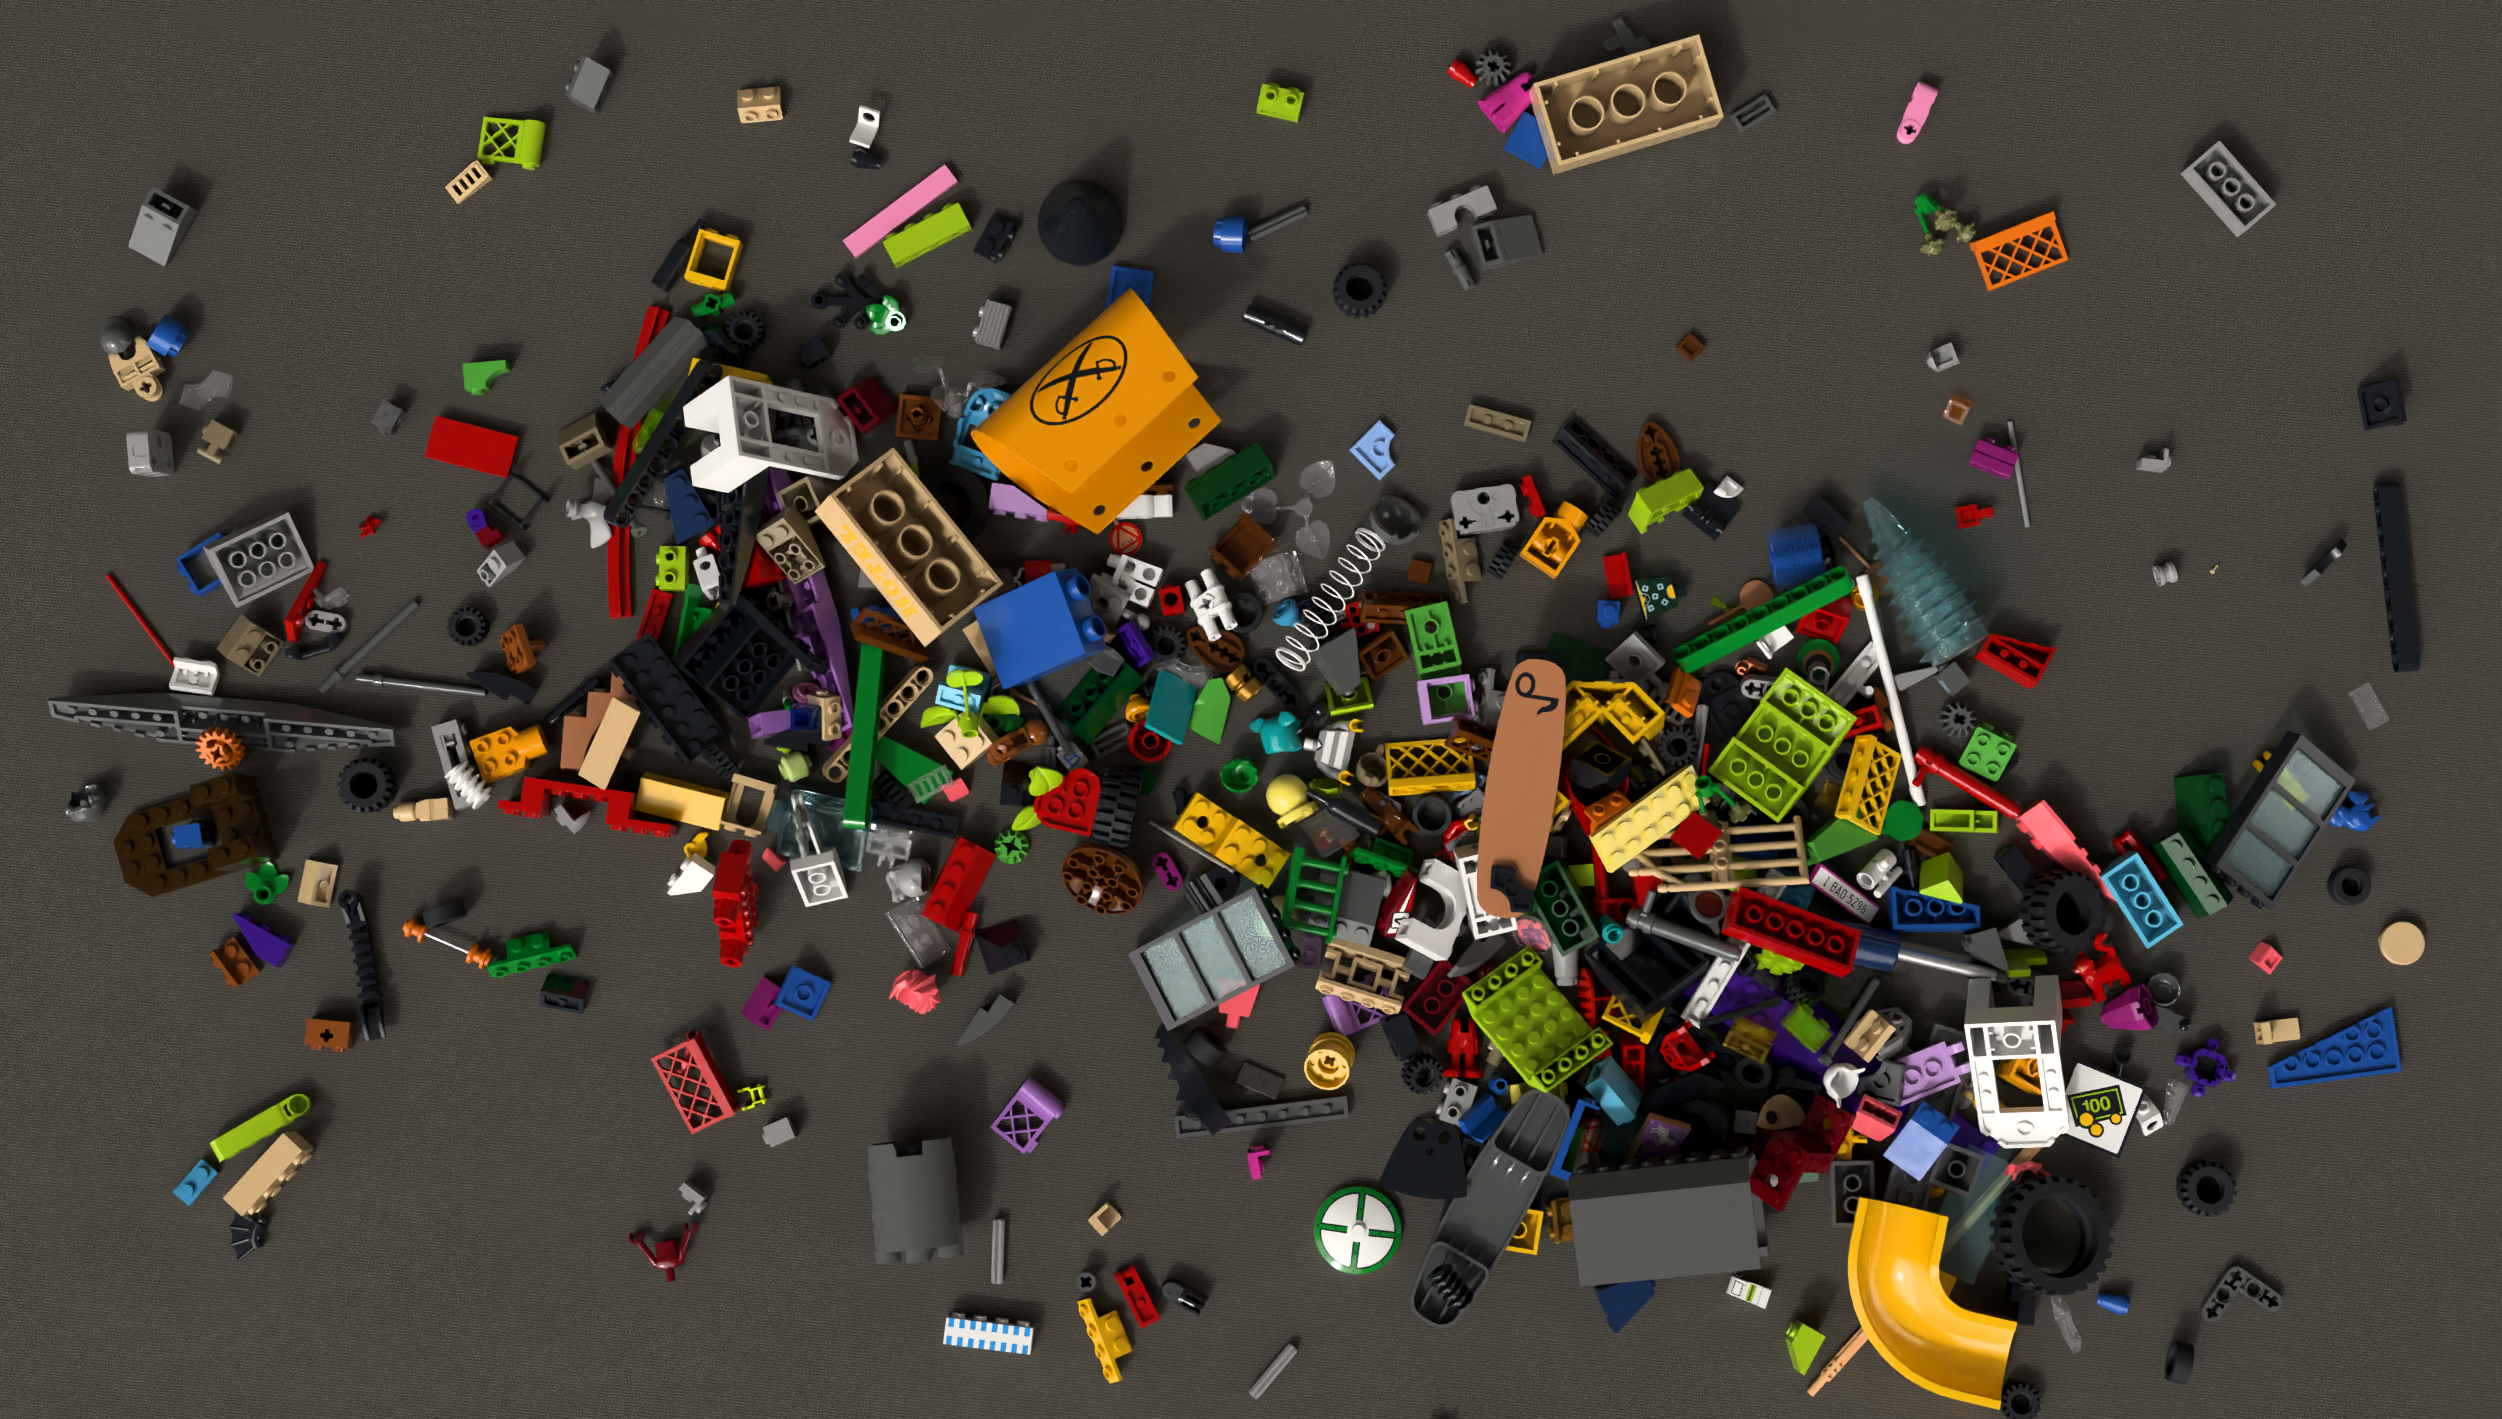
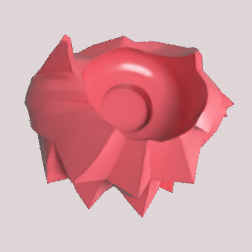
M913 968L902 972L893 984L889 1000L895 996L897 1000L904 1005H908L910 1009H914L919 1014H925L927 1011H931L932 1008L936 1009V1003L942 1002L935 982L936 974L927 976L921 970H914Z

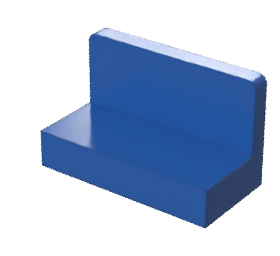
M1486 1093L1458 1119V1122L1465 1137L1483 1143L1492 1135L1507 1112L1498 1109L1493 1096Z

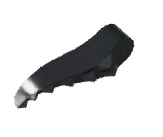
M1165 1027L1159 1028L1155 1039H1160L1157 1046L1165 1050L1162 1062L1170 1063L1171 1065L1168 1080H1176L1180 1087L1176 1100L1185 1101L1182 1112L1186 1114V1118L1200 1121L1213 1136L1232 1123V1121L1214 1099L1202 1074Z

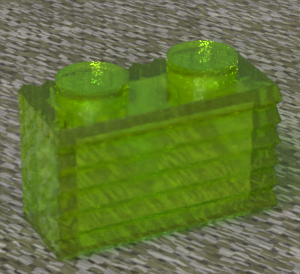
M1796 1003L1779 1023L1810 1052L1816 1053L1832 1036V1033L1828 1030L1830 1026L1821 1018L1817 1020L1812 1015L1814 1011L1808 1005L1803 1004L1802 1006Z

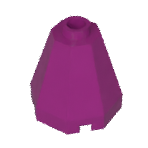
M2143 983L2133 986L2102 1007L2100 1017L2103 1024L2115 1029L2144 1031L2154 1028V1026L2158 1025L2157 1009L2155 1004L2153 1006L2150 1005L2149 1000L2153 999L2151 992Z

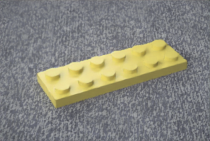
M1685 765L1589 835L1607 872L1613 873L1687 819L1693 811L1696 812L1700 809L1698 798L1695 795L1698 791L1695 787L1698 775L1692 765ZM1703 797V802L1705 806L1707 803L1711 801L1709 797Z

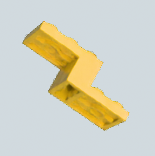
M1195 792L1172 827L1256 884L1260 885L1263 883L1267 889L1290 856V853L1198 792ZM1206 816L1207 825L1202 828L1198 827V818ZM1263 854L1266 858L1265 863L1257 866L1255 859L1258 855Z

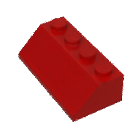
M957 836L919 914L958 932L965 919L966 911H969L996 854Z

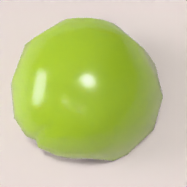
M1314 778L1309 785L1312 789L1327 796H1341L1342 784L1332 779L1322 778L1317 780Z

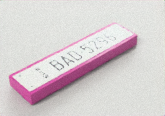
M1820 863L1816 864L1809 875V884L1866 925L1871 923L1880 909L1878 905Z

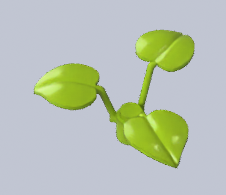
M954 670L947 674L946 682L950 687L963 686L965 713L960 718L959 713L956 710H951L950 707L934 706L927 708L922 714L921 728L951 722L956 718L958 728H961V736L964 738H974L979 735L978 726H981L983 713L987 715H1020L1018 703L1012 697L999 695L990 697L987 702L982 703L978 717L975 716V713L969 711L967 686L981 683L983 675L977 670Z
M1042 766L1035 767L1029 772L1031 779L1029 792L1031 795L1040 796L1047 791H1051V789L1058 787L1062 783V774L1054 769ZM1033 805L1027 806L1017 815L1012 824V830H1027L1041 823L1034 812Z

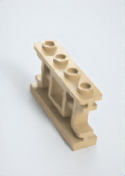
M1338 938L1332 940L1328 944L1325 957L1335 960L1331 974L1320 971L1315 989L1326 995L1333 994L1339 996L1345 1001L1359 1002L1368 1008L1375 1007L1381 1009L1387 1014H1399L1404 996L1394 994L1397 980L1404 982L1409 980L1410 973L1401 969L1405 957ZM1341 956L1353 959L1351 968L1339 964ZM1356 967L1376 973L1373 986L1352 981ZM1382 969L1395 972L1392 981L1380 977ZM1336 973L1348 976L1346 985L1334 981ZM1377 986L1390 989L1387 998L1375 994Z

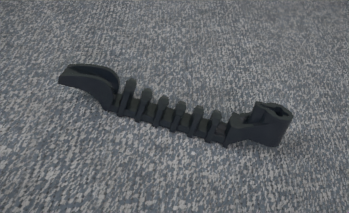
M344 890L338 897V903L342 909L346 926L351 929L352 933L349 936V940L353 941L354 947L351 948V952H355L356 959L353 960L358 968L355 971V975L359 976L360 980L357 983V987H360L362 991L357 996L359 999H363L364 1003L360 1005V1018L366 1041L387 1038L383 1018V994L380 991L379 971L376 968L375 962L377 959L374 956L375 947L372 944L373 936L370 933L369 927L371 924L365 912L364 899L358 892ZM351 897H354V901H351V903L348 904V900H351Z

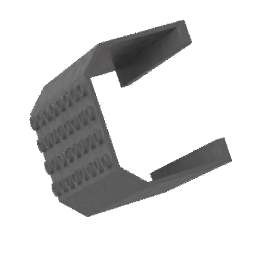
M1748 1146L1737 1147L1732 1152H1727L1726 1149H1717L1708 1155H1705L1704 1151L1691 1152L1687 1157H1683L1682 1153L1671 1154L1666 1159H1661L1660 1156H1651L1642 1162H1639L1638 1158L1626 1159L1621 1164H1617V1161L1614 1160L1605 1161L1600 1166H1595V1163H1586L1579 1166L1577 1170H1574V1174L1569 1176V1204L1580 1287L1761 1269L1762 1259L1760 1256H1768L1769 1247L1763 1202L1761 1198L1751 1192L1750 1177L1757 1166L1754 1150H1749Z

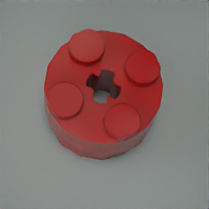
M1145 720L1136 722L1127 732L1126 747L1128 752L1134 758L1143 762H1155L1164 758L1171 749L1172 741L1144 727ZM1151 735V740H1153V744H1148L1146 746V742H1144L1145 737H1149Z

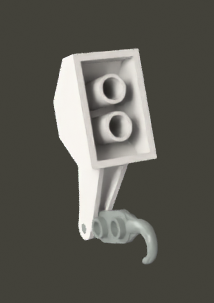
M803 794L791 795L794 809L792 816L797 829H794L800 854L792 855L790 868L805 906L808 907L848 898L847 886L835 846L822 847L806 807ZM811 838L816 849L813 851H809V845L807 841Z

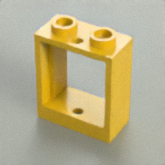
M706 228V231L699 229L684 278L690 283L724 293L729 292L743 244L737 236L727 234L725 237L718 235L719 232L711 228ZM706 240L734 248L724 280L696 272Z

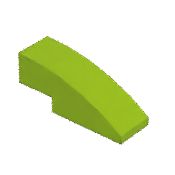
M1930 809V831L1999 833V812Z

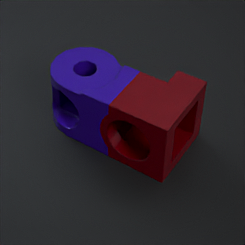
M475 508L467 513V523L484 548L489 550L506 539L501 530L498 528L493 530L489 524L488 515L485 512Z

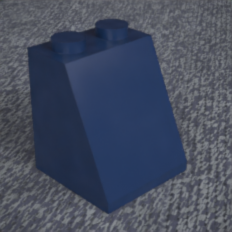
M1654 1279L1603 1284L1594 1288L1609 1327L1614 1333H1618L1655 1294L1653 1287L1656 1286Z

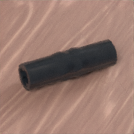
M1252 305L1248 306L1242 320L1245 323L1262 329L1266 333L1273 334L1298 346L1303 345L1308 333L1307 329Z

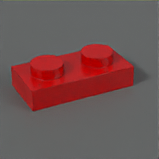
M1530 475L1523 477L1519 488L1523 497L1527 496L1530 504H1527L1531 516L1535 515L1536 520L1546 516V512Z

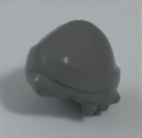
M93 784L79 787L77 792L70 793L71 798L64 811L67 816L75 822H96L100 818L106 800L100 785Z

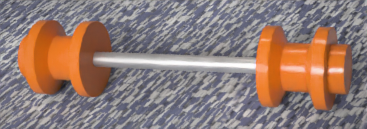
M412 917L411 920L407 919L403 926L405 937L409 938L411 935H414L419 943H422L426 937H430L467 953L466 963L471 964L475 961L479 963V968L482 970L485 966L487 967V963H491L494 955L491 954V949L488 948L482 951L477 943H474L470 950L429 933L430 929H427L426 924H419L416 917Z

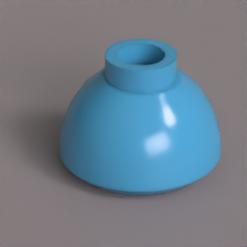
M1294 599L1284 600L1275 609L1272 620L1280 626L1295 627L1294 623H1300L1301 621L1297 602Z

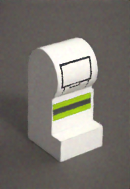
M1732 1276L1726 1293L1765 1309L1772 1290Z

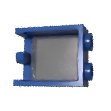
M219 531L176 558L179 564L177 569L183 577L186 576L189 580L188 586L194 595L206 597V595L223 585L213 569L203 546L226 536L225 533Z

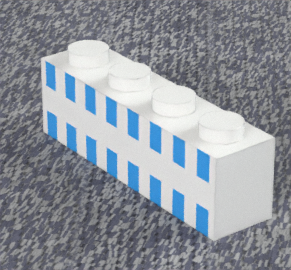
M952 1312V1316L948 1315L946 1317L943 1344L1030 1355L1035 1326H1031L1029 1321L1018 1320L1017 1324L1008 1323L1009 1319L996 1318L995 1321L987 1320V1316L974 1315V1318H967L964 1313Z

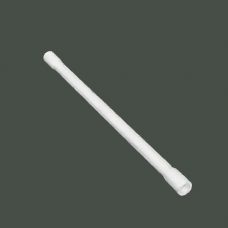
M1860 575L1856 577V581L1863 600L1888 703L1890 704L1889 707L1909 782L1912 802L1917 807L1926 804L1922 785L1916 787L1912 784L1917 774V769L1873 599L1869 575Z

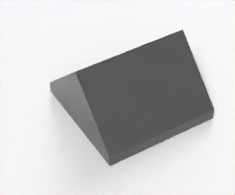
M1949 1143L1936 1159L1928 1182L1948 1192L1971 1198L1985 1156Z

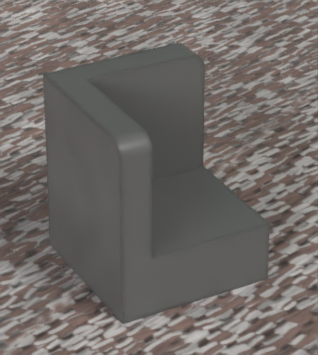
M1108 646L1106 650L1085 659L1097 672L1112 677L1115 676L1125 660L1117 651Z

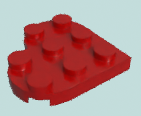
M1076 768L1063 777V781L1058 787L1051 789L1049 792L1047 791L1043 795L1036 796L1034 812L1045 826L1092 837L1102 779L1095 772L1088 769Z

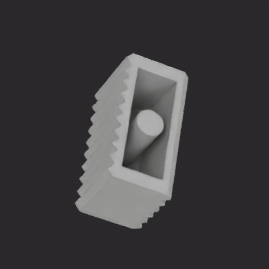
M987 300L985 305L982 304L979 310V317L982 318L980 324H976L973 331V337H976L975 342L1001 350L1013 311L1012 307L991 300Z

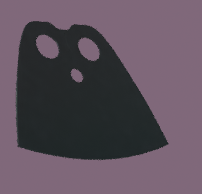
M1414 1120L1404 1131L1383 1171L1379 1184L1396 1192L1419 1198L1455 1199L1467 1197L1465 1163L1456 1127L1448 1123H1440L1434 1126L1426 1120ZM1418 1127H1422L1426 1131V1137L1422 1141L1415 1140L1413 1136L1415 1129ZM1442 1131H1448L1451 1135V1140L1448 1144L1443 1145L1438 1140V1136ZM1428 1148H1432V1155L1428 1156L1426 1154Z

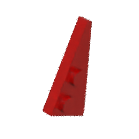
M318 561L284 619L288 641L297 643L305 624V617L314 606L315 596L326 571L327 563Z

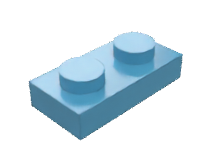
M202 1158L173 1193L188 1206H192L220 1172L206 1159Z

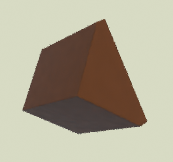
M1389 629L1358 651L1359 662L1373 682L1409 659L1392 629Z

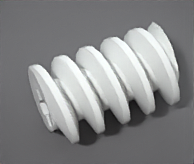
M466 761L452 768L445 778L450 777L449 783L451 785L456 784L455 789L457 791L462 790V797L468 796L466 801L469 804L474 802L472 808L475 810L490 798L489 792L492 787L484 789L483 786L486 781L483 780L478 783L477 780L480 775L472 776L474 768L466 770L465 768L468 765Z

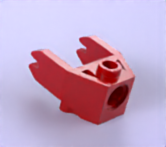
M1690 1020L1680 1023L1665 1035L1660 1052L1672 1068L1691 1072L1709 1063L1710 1059L1716 1055L1713 1051L1704 1054L1687 1031V1028L1693 1025Z

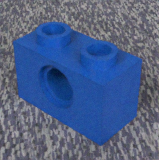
M195 823L173 827L172 842L176 845V849L192 850L215 846L212 824Z

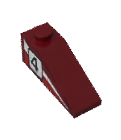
M1406 868L1380 908V914L1376 919V926L1384 937H1396L1402 919L1412 918L1417 877L1411 868Z

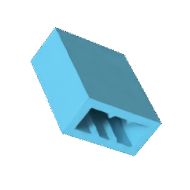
M1610 1055L1593 1066L1585 1088L1615 1124L1619 1126L1624 1122H1631L1636 1117V1111L1640 1106L1643 1094Z

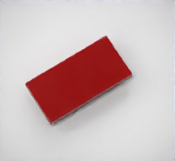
M435 416L424 457L507 478L510 475L520 438Z

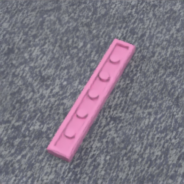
M944 164L843 240L844 244L857 259L956 185L958 181Z

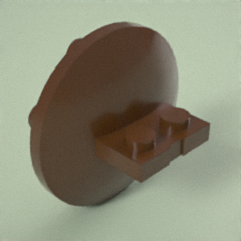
M1101 844L1079 845L1069 851L1062 863L1061 874L1063 882L1068 891L1075 897L1076 902L1080 905H1085L1100 915H1118L1130 912L1138 906L1144 895V880L1136 866L1137 861L1111 847Z

